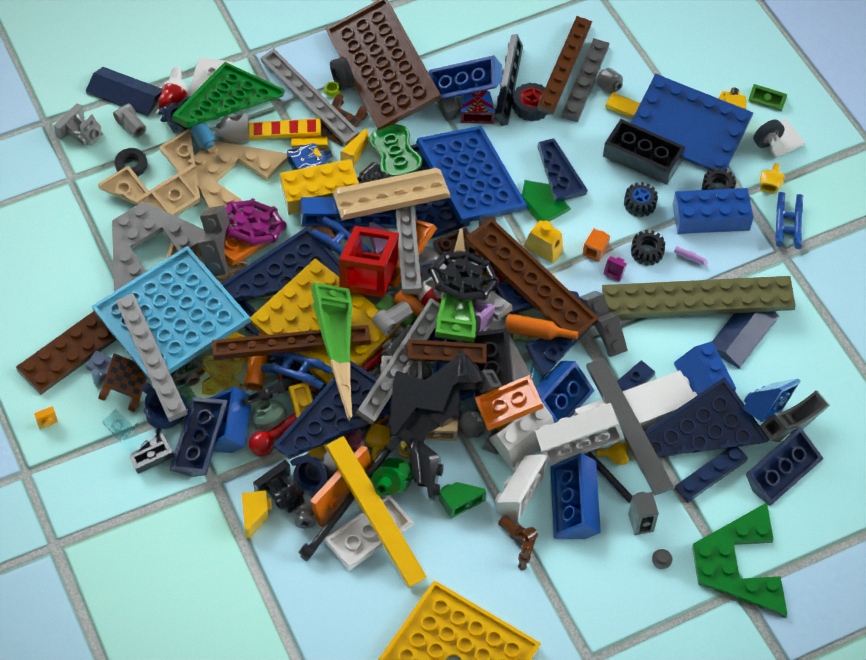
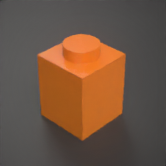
M593 228L584 243L582 255L599 262L609 246L610 235L602 230Z

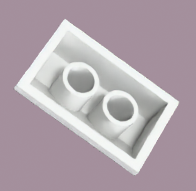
M544 404L543 409L511 421L489 438L512 471L518 461L521 462L525 455H534L541 449L535 430L545 424H554L553 417Z
M525 455L521 462L518 461L513 469L515 473L512 477L507 478L504 484L505 490L503 493L499 492L495 499L497 513L503 516L507 515L516 522L519 521L545 476L546 455Z

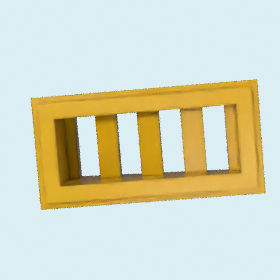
M364 129L340 152L341 161L351 159L353 166H355L369 142V131L367 129Z

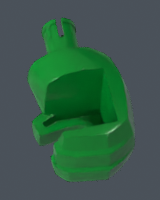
M387 458L372 475L375 491L381 496L404 492L413 480L411 464L401 458Z

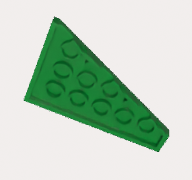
M224 62L172 115V121L189 128L283 97L285 89Z

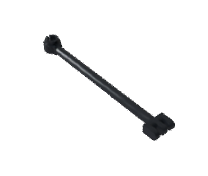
M394 437L384 446L382 452L365 472L369 480L377 468L382 465L389 454L399 444L398 438ZM352 492L347 495L309 545L305 543L298 553L303 560L307 562L324 538L355 500Z

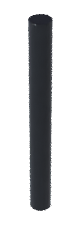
M591 451L584 453V455L596 461L597 470L630 504L632 494Z

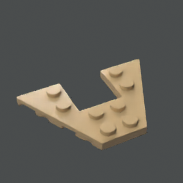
M190 129L159 146L160 152L177 171V174L148 190L133 170L127 166L100 182L98 188L134 205H139L145 201L174 216H178L196 205L201 199Z
M216 140L213 142V147L207 150L202 148L194 155L198 186L208 208L222 205L226 207L229 201H242L241 198L217 183L238 163H241L267 181L287 162V153Z

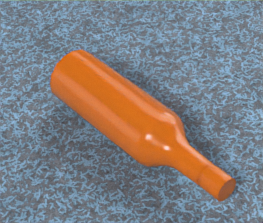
M508 314L505 321V328H507L508 333L545 340H551L555 337L578 339L579 332L559 328L554 322Z
M269 355L248 358L243 384L245 388L254 391L263 389L266 372L261 371V366L267 364Z

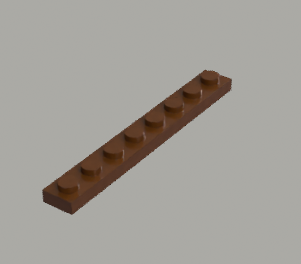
M576 16L537 105V110L550 115L554 114L593 21Z
M369 325L351 326L350 347L371 345ZM320 330L212 340L214 360L326 349Z

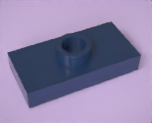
M641 360L617 382L623 392L647 383L655 376L656 372Z

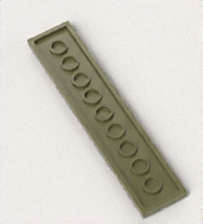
M791 276L602 285V293L605 296L608 310L611 313L617 314L619 319L795 310L796 307Z

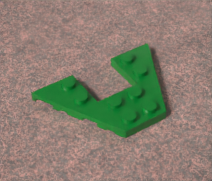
M767 503L693 543L692 551L698 585L712 588L721 594L727 593L737 597L736 599L750 605L755 604L760 609H768L786 618L788 613L781 576L740 579L734 545L773 543L774 538Z

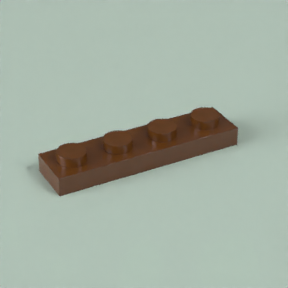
M412 339L407 341V361L449 363L456 357L458 352H463L476 365L486 364V344Z

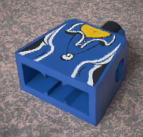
M315 143L287 150V162L293 170L327 164V160L333 158L330 148L320 151Z

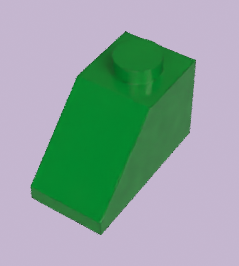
M455 482L451 485L447 484L439 491V502L451 519L486 501V490L484 488Z

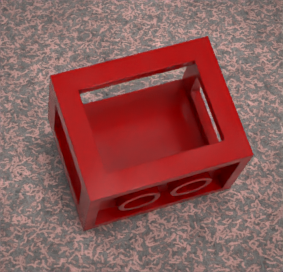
M354 226L339 258V287L347 288L350 292L384 297L399 262V233ZM362 236L387 239L388 241L382 255L362 252Z

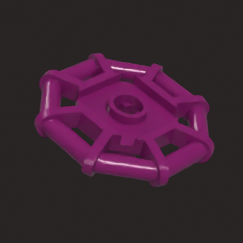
M254 198L238 202L229 201L226 204L225 209L230 221L226 229V236L228 238L248 243L249 246L262 243L274 244L278 241L280 234L287 228V223L282 220L275 206L270 207L255 201Z

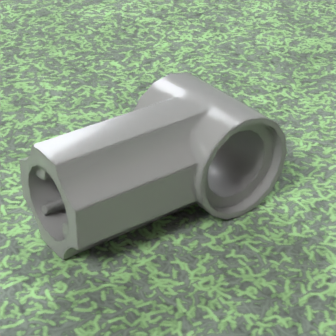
M128 103L113 112L116 122L120 126L123 125L133 137H140L146 131V126L137 117L131 104Z
M402 301L387 311L381 310L373 316L372 322L386 336L391 334L398 324L413 316V311L407 302Z

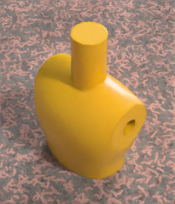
M775 163L772 170H762L759 187L763 192L775 194L782 187L785 174L779 172V164Z
M374 423L370 425L364 443L365 446L372 448L371 461H375L379 451L391 440L390 427Z

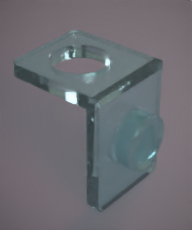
M117 409L113 410L102 421L119 441L128 437L139 426L138 423L132 425Z

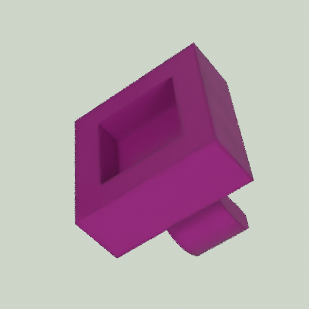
M610 256L607 259L603 274L620 282L627 263H624L625 260L620 257L614 258Z

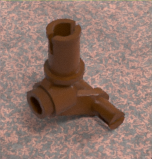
M504 515L498 521V525L510 534L509 537L511 539H519V542L524 544L518 556V568L525 570L527 563L530 562V555L538 537V532L534 527L522 528L521 525L515 524L507 515Z

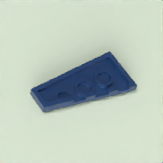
M552 138L540 141L537 148L555 203L586 195L588 189L556 140Z

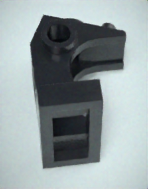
M286 460L253 482L254 492H268L281 511L284 509L286 512L291 513L297 506L305 503L303 498L304 491L298 482L294 481L291 484L287 480V477L291 475L290 464Z

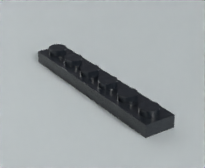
M513 34L510 37L508 52L505 56V67L502 70L503 80L500 83V92L497 96L495 118L498 119L501 126L508 125L513 93L522 56L523 44L518 34Z

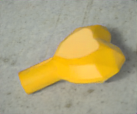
M617 442L608 449H596V456L608 457L618 465H625L628 462L626 454L628 445L625 442Z

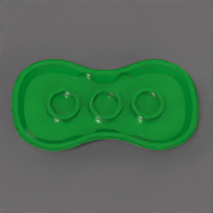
M393 124L381 130L376 129L369 136L370 145L380 154L381 171L386 172V175L389 173L391 177L417 172L422 164L421 156L410 146V131L403 125Z

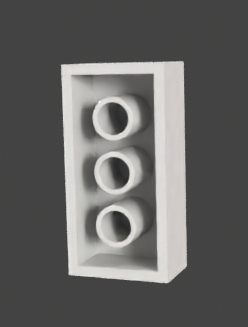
M611 403L600 404L595 409L581 411L576 416L562 418L554 424H545L535 430L541 451L547 456L549 466L579 453L584 454L625 439Z

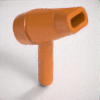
M400 290L395 295L394 302L396 304L402 301L407 302L413 311V315H416L418 318L425 306L413 294L402 295V290Z

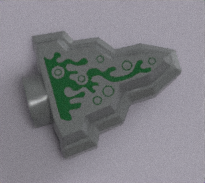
M194 358L170 375L176 386L186 384V386L191 387L200 381V377L205 374L208 367L203 361H198L197 358Z

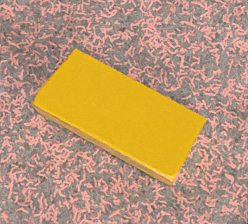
M327 137L291 138L292 149L315 143L320 151L328 148Z

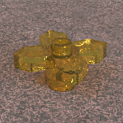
M204 356L203 370L210 377L202 383V394L214 395L221 387L224 391L234 386L242 390V384L235 377L243 371V359L234 358L228 362L221 363L219 360H214L213 356Z

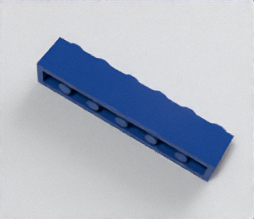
M301 197L299 207L301 226H326L321 221L323 217H327L340 223L342 227H369L371 222L381 227H397L395 209L341 220L334 197Z

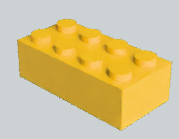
M351 159L280 173V185L288 215L299 213L301 197H334L333 192L337 188L359 184Z

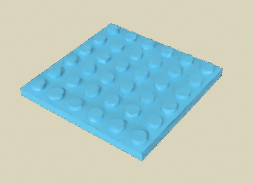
M188 246L91 306L95 314L149 380V375L117 306V300L131 294L135 295L170 374L212 347V340L225 339L251 322L247 313Z

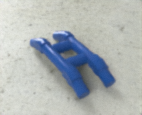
M778 192L776 246H783V233L794 234V246L796 249H801L804 195H796L795 212L784 211L786 193ZM784 218L794 219V227L783 226Z
M323 217L321 223L338 234L332 240L328 235L314 229L311 236L341 256L344 249L339 246V243L343 238L348 241L351 234L340 223ZM362 244V252L372 253L365 244Z
M297 353L271 355V357L286 359L282 366L275 363L263 364L261 366L262 372L288 376L310 386L312 385L319 390L324 383L316 379V377L307 374L309 368L312 366L328 375L332 372V367L325 364V362ZM294 361L303 363L299 371L289 369Z

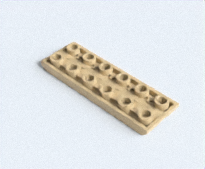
M438 168L341 187L333 192L341 220L451 198L442 172Z

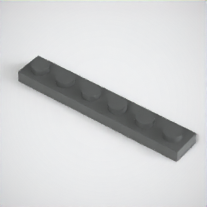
M593 38L561 118L579 122L609 49V42Z

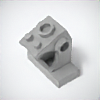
M78 103L54 125L57 138L62 140L69 135L82 145L92 146L103 135V132L93 114L86 121L84 120L83 106Z

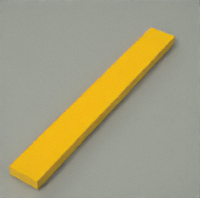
M342 436L325 446L326 450L408 589L426 579L425 572L380 496L376 493L374 486L345 437Z

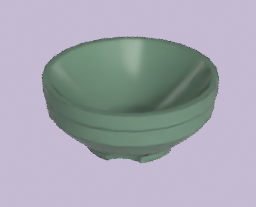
M263 400L258 403V406L253 411L252 422L260 430L274 428L284 421L287 416V410L283 403L279 401Z

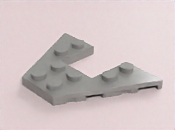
M145 201L113 219L114 292L147 272L132 249L164 231L178 252L186 246L193 251L199 247L198 242L205 235L204 229Z

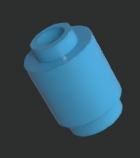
M201 123L191 128V134L200 149L204 148L207 150L214 146L213 142L216 139L208 125Z

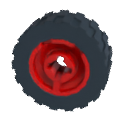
M531 82L522 84L520 87L518 86L513 93L512 109L514 113L525 121L544 119L548 113L537 110V105L545 87Z

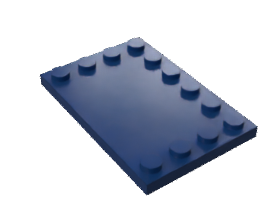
M655 73L631 123L685 146L684 160L711 171L712 168L718 170V167H721V170L724 171V168L728 169L754 112Z
M482 126L417 138L416 144L430 169L438 168L441 170L451 198H447L460 224L479 220L480 216H499L526 209L527 204Z

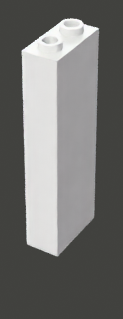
M680 370L623 391L643 430L649 429L697 396L696 392H693L690 388L688 378L683 376ZM601 399L575 409L574 416L581 411L595 409L598 405L605 402Z

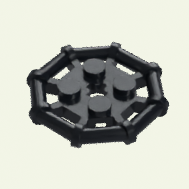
M466 249L465 251L451 253L444 251L440 253L439 258L434 264L428 267V273L432 276L435 290L443 292L461 303L465 300H486L494 287L499 285V278L492 268L491 261L476 256ZM468 260L471 261V262H473V263H475V264H478L479 266H476V265H474V264L468 262ZM443 264L447 266L445 269H440ZM484 271H486L488 277L483 276Z

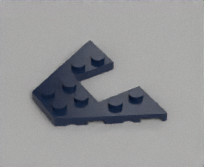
M499 283L498 286L494 287L498 296L512 304V311L508 314H516L534 308L511 285ZM570 291L582 302L577 291ZM586 332L573 342H570L565 337H555L551 340L538 339L526 344L525 347L542 378L555 367Z

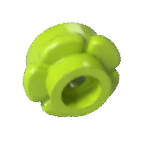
M333 81L328 82L323 89L324 94L329 98H334L337 94L341 93L338 83Z

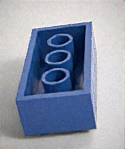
M748 188L675 191L672 206L677 234L750 231L754 217Z

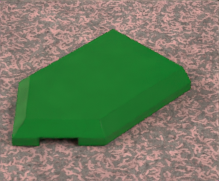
M524 180L521 195L527 204L526 209L537 222H550L571 210L565 201L555 203L548 183Z

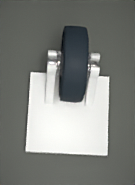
M786 118L780 121L773 119L763 125L761 124L753 136L756 145L759 148H768L775 158L806 144Z

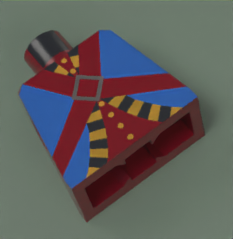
M486 90L464 95L460 123L494 124L495 109L490 91Z

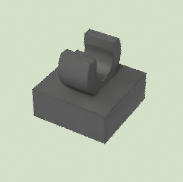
M493 370L481 371L486 381L480 393H487L502 387Z

